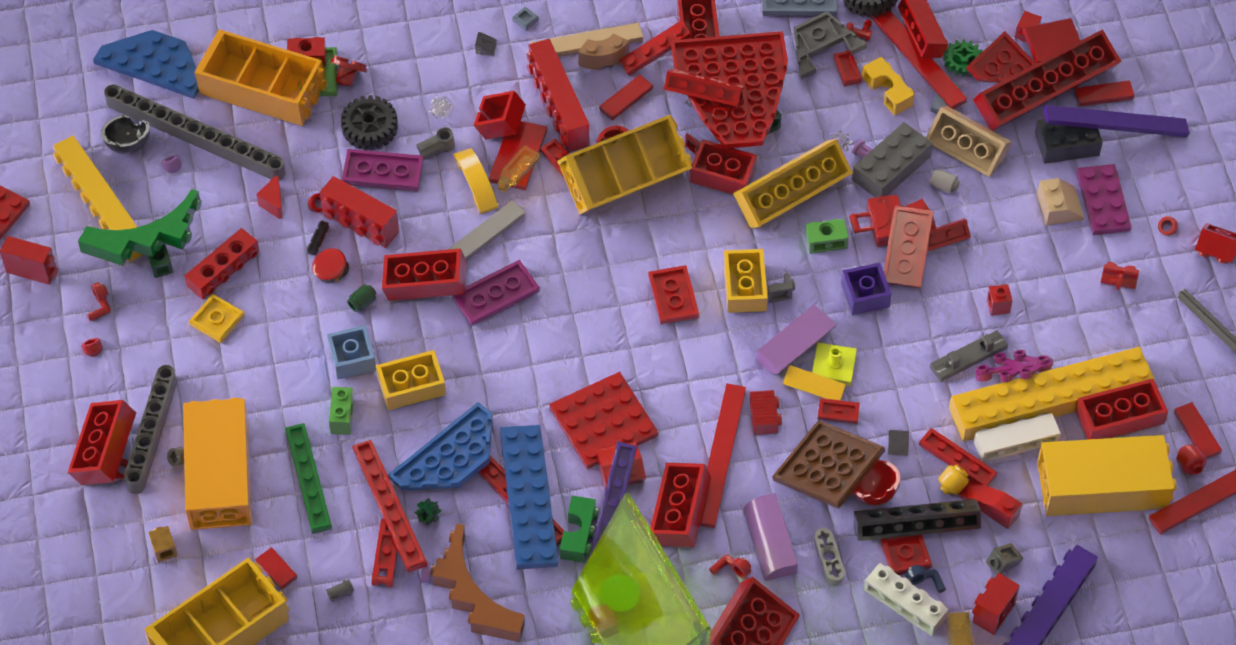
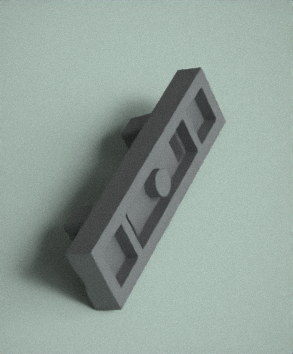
M996 330L930 363V368L939 381L942 382L994 356L996 353L1006 350L1008 343L999 331Z

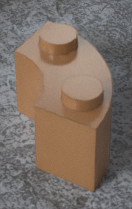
M614 33L604 40L594 41L587 39L578 52V65L596 70L612 65V67L621 63L620 59L630 53V41Z

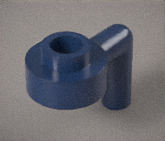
M914 565L908 569L905 575L912 585L919 584L927 578H932L939 593L946 590L938 571L935 569L925 570L923 566Z

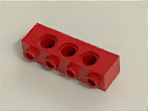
M240 228L184 275L186 286L203 300L206 296L211 295L219 285L227 282L232 274L241 270L245 263L257 256L260 252L258 241L243 228Z

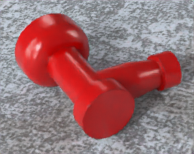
M865 20L862 30L854 28L852 23H847L846 28L849 31L854 32L857 37L864 38L870 42L873 32L870 31L871 20Z

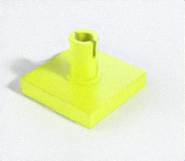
M817 342L812 373L851 386L857 348Z

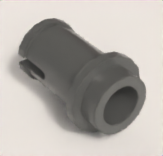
M344 579L342 583L326 589L331 602L346 594L351 595L354 588L350 580L345 581Z

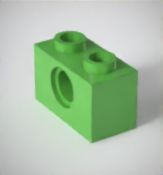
M832 219L823 222L815 221L806 224L805 237L809 254L848 249L849 237L844 219Z
M332 387L329 415L331 434L351 435L354 409V393L351 387Z

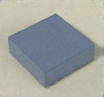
M526 6L512 17V21L525 31L539 20V17Z

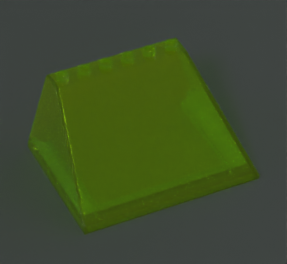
M629 492L624 494L571 590V599L569 600L571 607L574 611L577 610L579 612L580 622L584 628L587 627L590 631L589 637L594 645H710V626Z

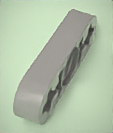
M820 528L815 532L814 544L828 583L839 585L844 580L845 570L833 533L827 528ZM820 536L827 538V546L824 547L823 539H820ZM830 552L835 555V558L833 560H826L823 555ZM833 566H835L834 569L836 574H839L838 577L832 575Z

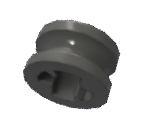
M171 448L168 451L167 460L170 465H184V448Z

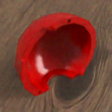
M878 460L852 494L857 500L866 505L877 506L887 503L894 497L900 487V472L890 462Z

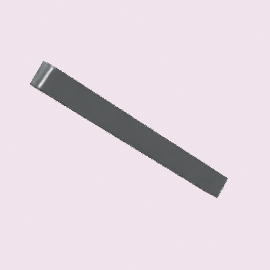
M109 85L104 90L106 103L110 109L140 122L142 120L149 122L153 128L269 179L278 176L280 181L286 175L284 160L280 156L118 85Z

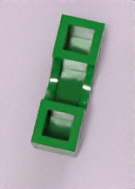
M571 496L568 523L576 524L580 529L576 532H563L560 545V559L584 563L586 555H590L592 544L589 543L590 537L594 538L595 534L593 521L598 520L599 516L596 499Z

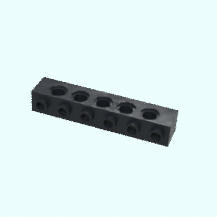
M976 499L854 511V530L858 541L981 529V509Z

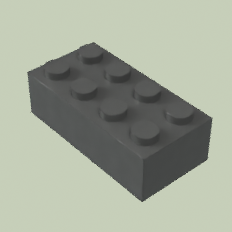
M903 122L853 166L852 180L873 197L889 195L931 157L933 143Z

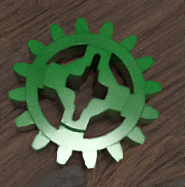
M963 39L962 43H959L958 40H955V45L949 43L947 50L944 52V66L949 67V72L954 70L956 76L961 73L962 77L966 73L972 76L966 67L983 50H978V44L973 46L972 41L966 43L965 39Z

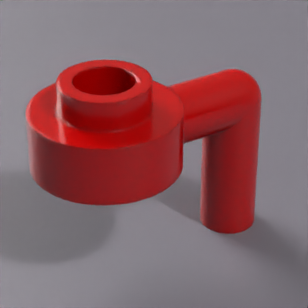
M100 282L92 284L91 289L102 308L87 314L90 321L111 312L106 298L108 290Z
M724 555L709 568V571L715 575L728 564L736 575L742 579L751 574V564L745 558L741 559L738 557L734 559L729 555Z

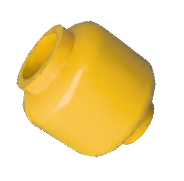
M957 464L955 466L949 465L938 478L941 484L939 488L947 495L950 493L958 495L969 482L967 478L968 473Z

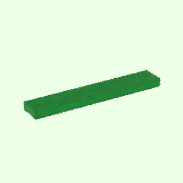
M305 423L285 427L312 534L331 530L332 525Z

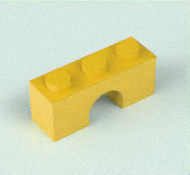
M879 57L863 66L862 79L872 90L878 87L889 88V90L885 91L884 104L894 116L913 106L915 96L913 90L907 87L899 74L894 72L889 62Z

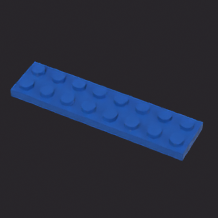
M541 426L500 427L516 569L558 567L559 562Z

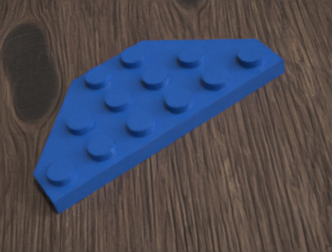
M155 30L102 45L93 58V62L96 65L195 99L199 92L194 73L197 67L186 41Z
M477 402L388 474L389 480L402 491L460 488L490 463L492 412Z

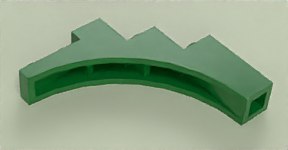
M191 189L186 198L173 211L161 219L144 226L123 230H105L86 226L78 240L80 252L124 266L126 260L131 258L132 251L153 258L156 252L160 251L162 243L183 250L186 243L191 241L192 232L190 231V225L192 224L195 212L199 211L202 204L199 191Z

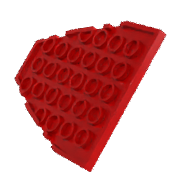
M783 31L671 40L674 70L744 86L738 107L687 95L702 122L723 148L763 146L778 110L788 67Z

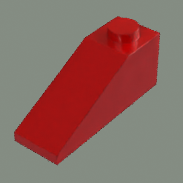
M971 480L958 494V497L963 500L976 499L981 512L1006 529L1012 526L1021 513L1023 503L1006 492Z

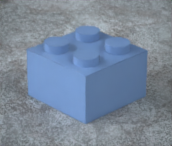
M366 325L327 334L328 346L337 380L376 371L375 356Z

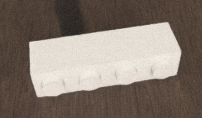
M1052 413L1040 414L1035 418L1020 419L1015 423L1001 424L991 429H981L975 433L974 445L980 460L984 463L1039 449L1042 442H1057L1061 433Z

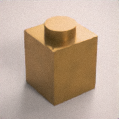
M169 526L157 527L153 531L148 532L157 562L178 556Z

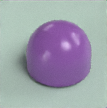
M178 155L169 156L161 162L163 169L169 173L177 172L182 164Z

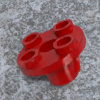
M335 55L333 59L331 58V63L339 65L335 81L342 86H352L357 71L367 73L366 64L352 61L349 64V59Z

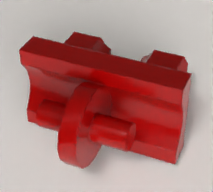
M1108 262L1104 264L1100 283L1115 285L1116 290H1120L1121 287L1136 289L1139 270H1136L1135 266L1128 265L1124 268L1117 266L1114 262Z

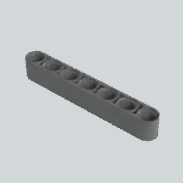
M162 365L156 372L124 474L127 489L133 494L141 493L146 486L175 392L177 379L175 370L170 365Z

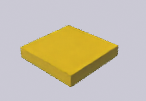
M212 294L189 320V325L217 342L222 343L245 314L242 310Z

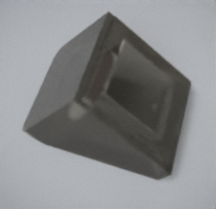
M478 32L475 43L476 54L494 56L497 39Z
M889 430L888 455L908 456L909 431Z

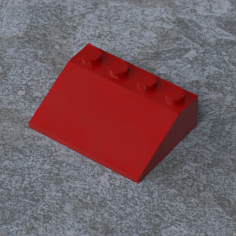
M751 577L740 583L703 645H783L800 614L758 580Z

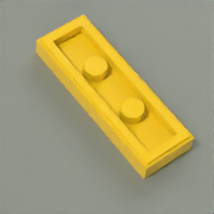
M789 365L783 384L833 400L842 399L847 385Z

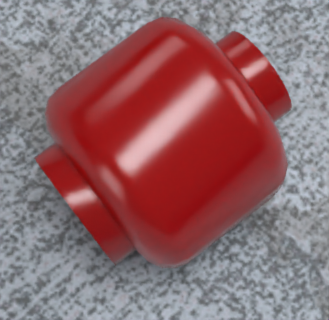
M1188 444L1182 446L1176 456L1177 463L1182 471L1189 475L1201 473L1207 463L1205 455L1197 445Z

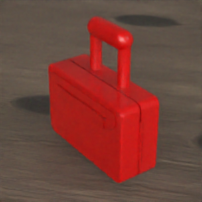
M886 195L868 199L867 212L852 213L849 216L853 232L858 234L872 231L877 247L888 246L894 205L902 206L898 196ZM868 217L871 226L860 228L858 218Z

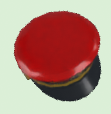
M329 248L320 252L315 257L312 270L314 275L321 281L332 283L347 275L349 264L341 250Z

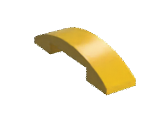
M469 148L453 153L459 169L462 170L473 193V198L480 214L498 209V203L488 177L473 149Z

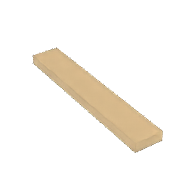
M638 22L550 38L557 55L562 56L578 53L587 39L594 41L604 40L614 33L629 40L630 43L643 41V35Z

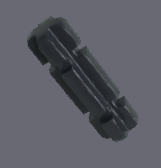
M321 220L318 223V228L315 230L310 240L311 243L307 247L308 254H317L318 248L326 236L325 233L329 229L328 222Z

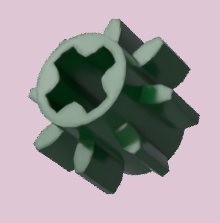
M428 498L424 502L421 501L417 504L420 509L415 511V514H417L419 522H426V525H429L432 521L436 522L440 519L437 514L442 512V510L439 509L438 502H433Z

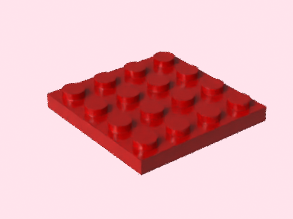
M620 371L549 404V409L587 470L599 464L596 454L598 449L616 446L617 441L627 444L636 442L637 446L659 435L658 430Z

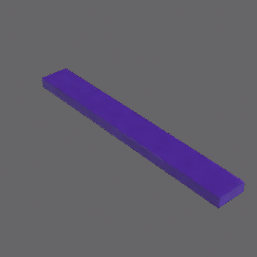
M1045 105L1044 107L1047 124L1188 137L1190 134L1186 118Z

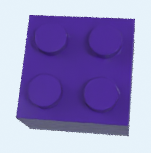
M880 262L842 270L841 285L852 315L890 307L892 294Z

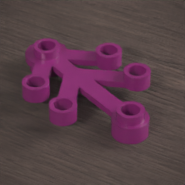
M1016 350L1014 352L1015 360L1006 358L1005 353H996L994 355L995 363L1006 366L989 368L988 365H979L975 371L976 380L980 382L989 381L992 379V374L1000 373L1001 382H1010L1019 373L1022 379H1030L1036 372L1051 370L1053 359L1046 355L1037 358L1028 356L1025 350Z

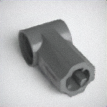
M440 128L435 136L416 144L424 160L441 151L449 152L454 149L455 140L453 131L450 128Z

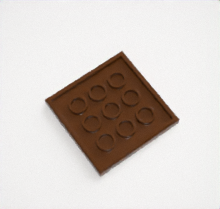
M818 420L773 474L772 478L777 483L839 509L884 454L885 448Z

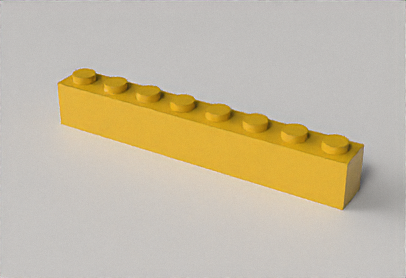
M74 135L53 145L55 151L53 157L56 163L62 164L65 176H70L74 189L76 191L79 189L83 202L90 205L89 209L94 217L97 216L99 218L98 221L102 229L123 230L137 227ZM132 251L128 262L136 260L143 256V254Z

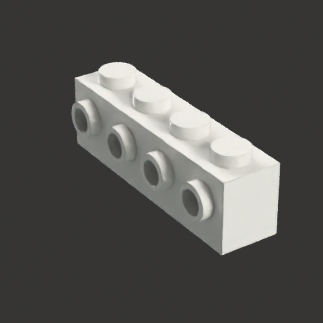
M879 563L865 580L864 590L931 636L947 619L948 609L941 601L934 600L926 591L916 588L907 578L900 577L889 566Z

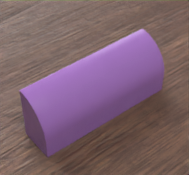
M814 304L758 349L756 360L769 372L779 374L834 329L836 324Z
M776 493L751 500L744 506L743 512L764 580L767 581L797 574L798 563Z

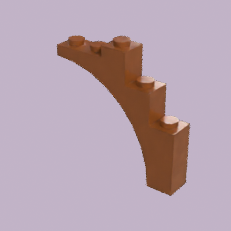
M456 524L455 530L450 532L449 543L451 544L449 549L446 548L444 557L437 558L436 565L433 564L431 567L430 577L433 578V585L450 589L449 600L452 602V609L470 612L468 624L471 626V632L520 642L525 626V615L495 603L474 583L466 568L463 557L465 525Z

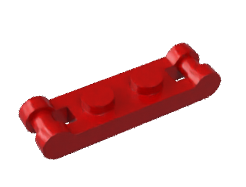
M381 518L371 584L372 586L383 584L386 587H393L398 550L390 532L387 531L388 527L383 518ZM380 572H387V576H380Z

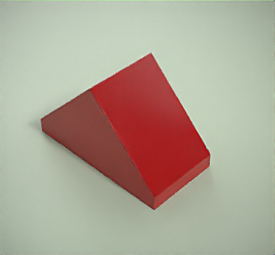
M274 176L256 194L258 205L278 219H283L279 177Z

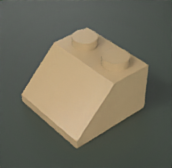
M1059 178L1039 181L1037 196L1046 225L1084 220L1075 186Z

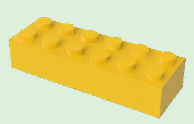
M837 139L823 142L733 193L750 228L760 227L853 174Z

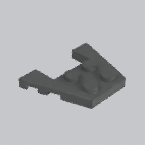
M827 11L793 27L801 79L817 72L810 57L843 41L852 55L867 48L864 40H860L854 32L845 28L839 20Z

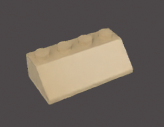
M949 106L940 108L926 136L933 143L934 147L988 177L993 174L1004 160L1012 144V141Z

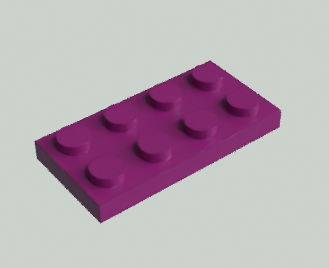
M347 149L342 181L354 186L418 191L424 157L421 155Z
M1115 164L1077 168V176L1092 235L1131 231L1132 226Z
M519 259L466 286L465 294L452 295V299L470 325L473 326L540 292V287Z

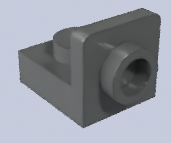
M784 273L783 283H775L768 286L767 297L769 303L792 299L795 283L793 279H790L788 273Z
M1009 543L994 548L986 563L997 575L998 572L1002 574L1007 567L1020 564L1023 557L1013 544Z

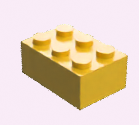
M763 249L724 250L723 266L727 313L767 311L768 297Z
M434 350L376 365L377 378L388 411L446 395L445 381Z

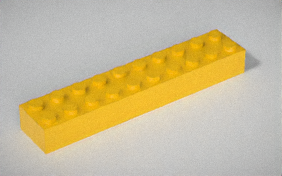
M1139 346L1034 374L1030 379L1018 378L1010 382H1002L951 396L949 410L964 442L974 439L975 433L981 429H991L1001 424L1015 423L1020 419L1035 418L1040 414L1052 413L1054 417L1073 413L1075 412L1077 398L1154 379V376Z

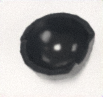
M124 114L112 118L101 129L103 142L108 148L118 154L137 152L144 147L150 136L149 122L142 120L141 125H138L129 116Z

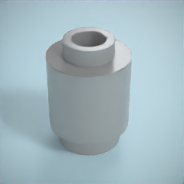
M935 169L931 176L930 184L934 188L951 194L953 191H957L960 181H958V176L941 169L939 171Z

